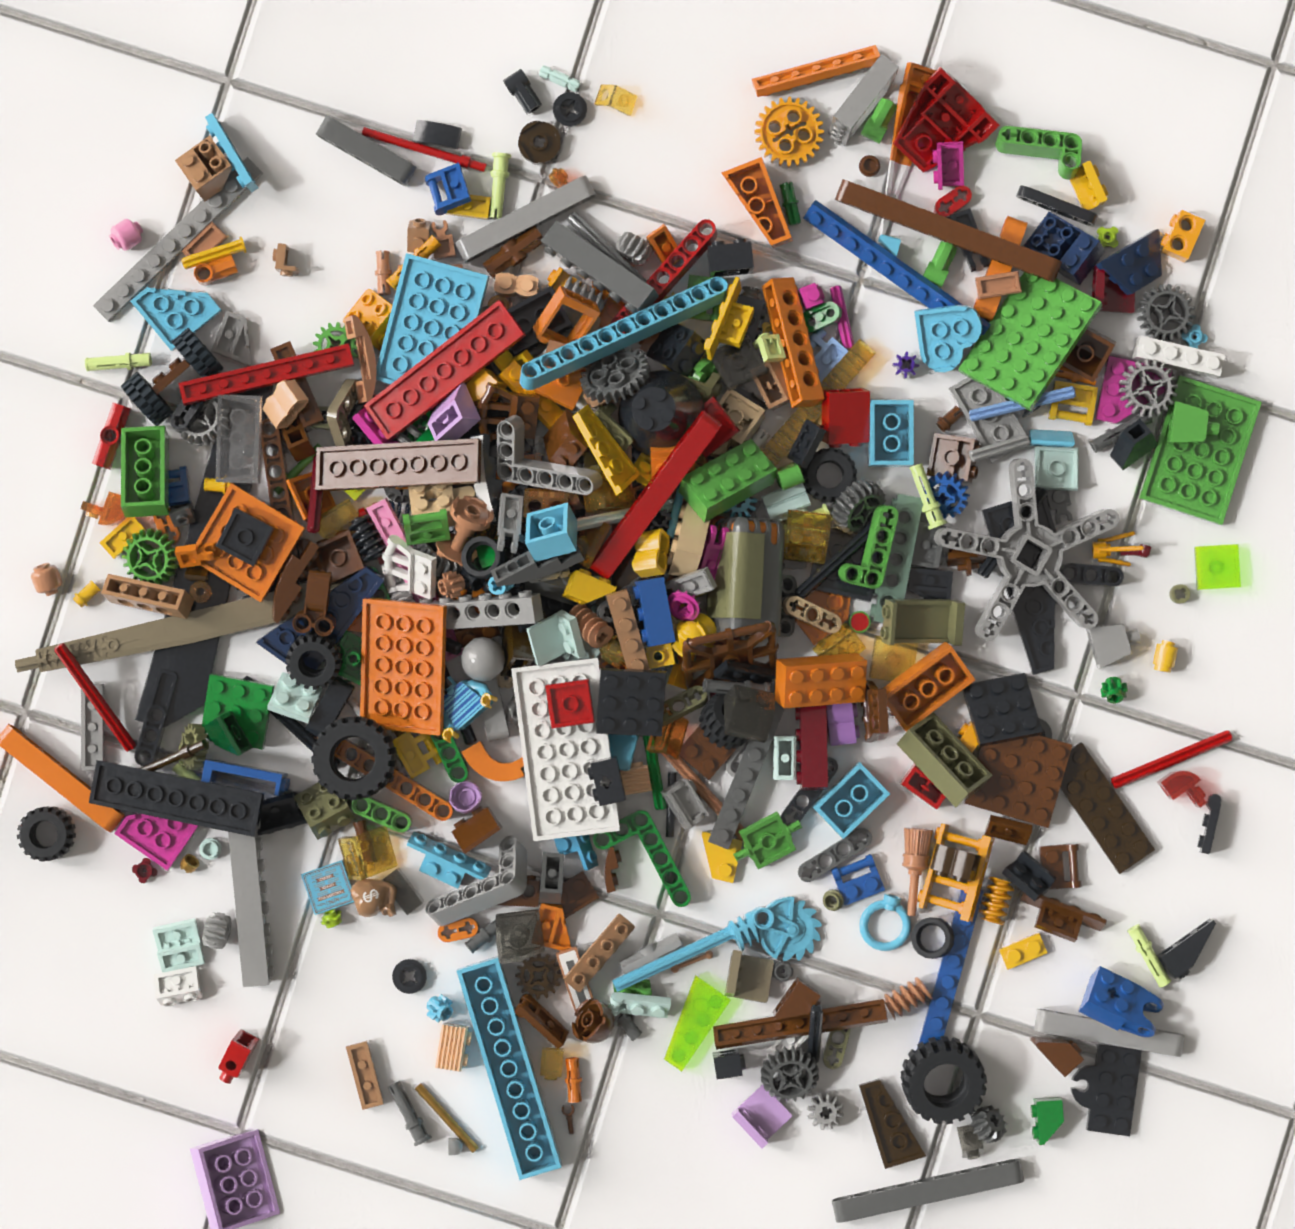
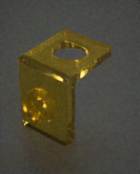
M601 84L594 104L597 106H609L627 116H631L637 96L617 85ZM608 90L606 99L602 101L603 93Z

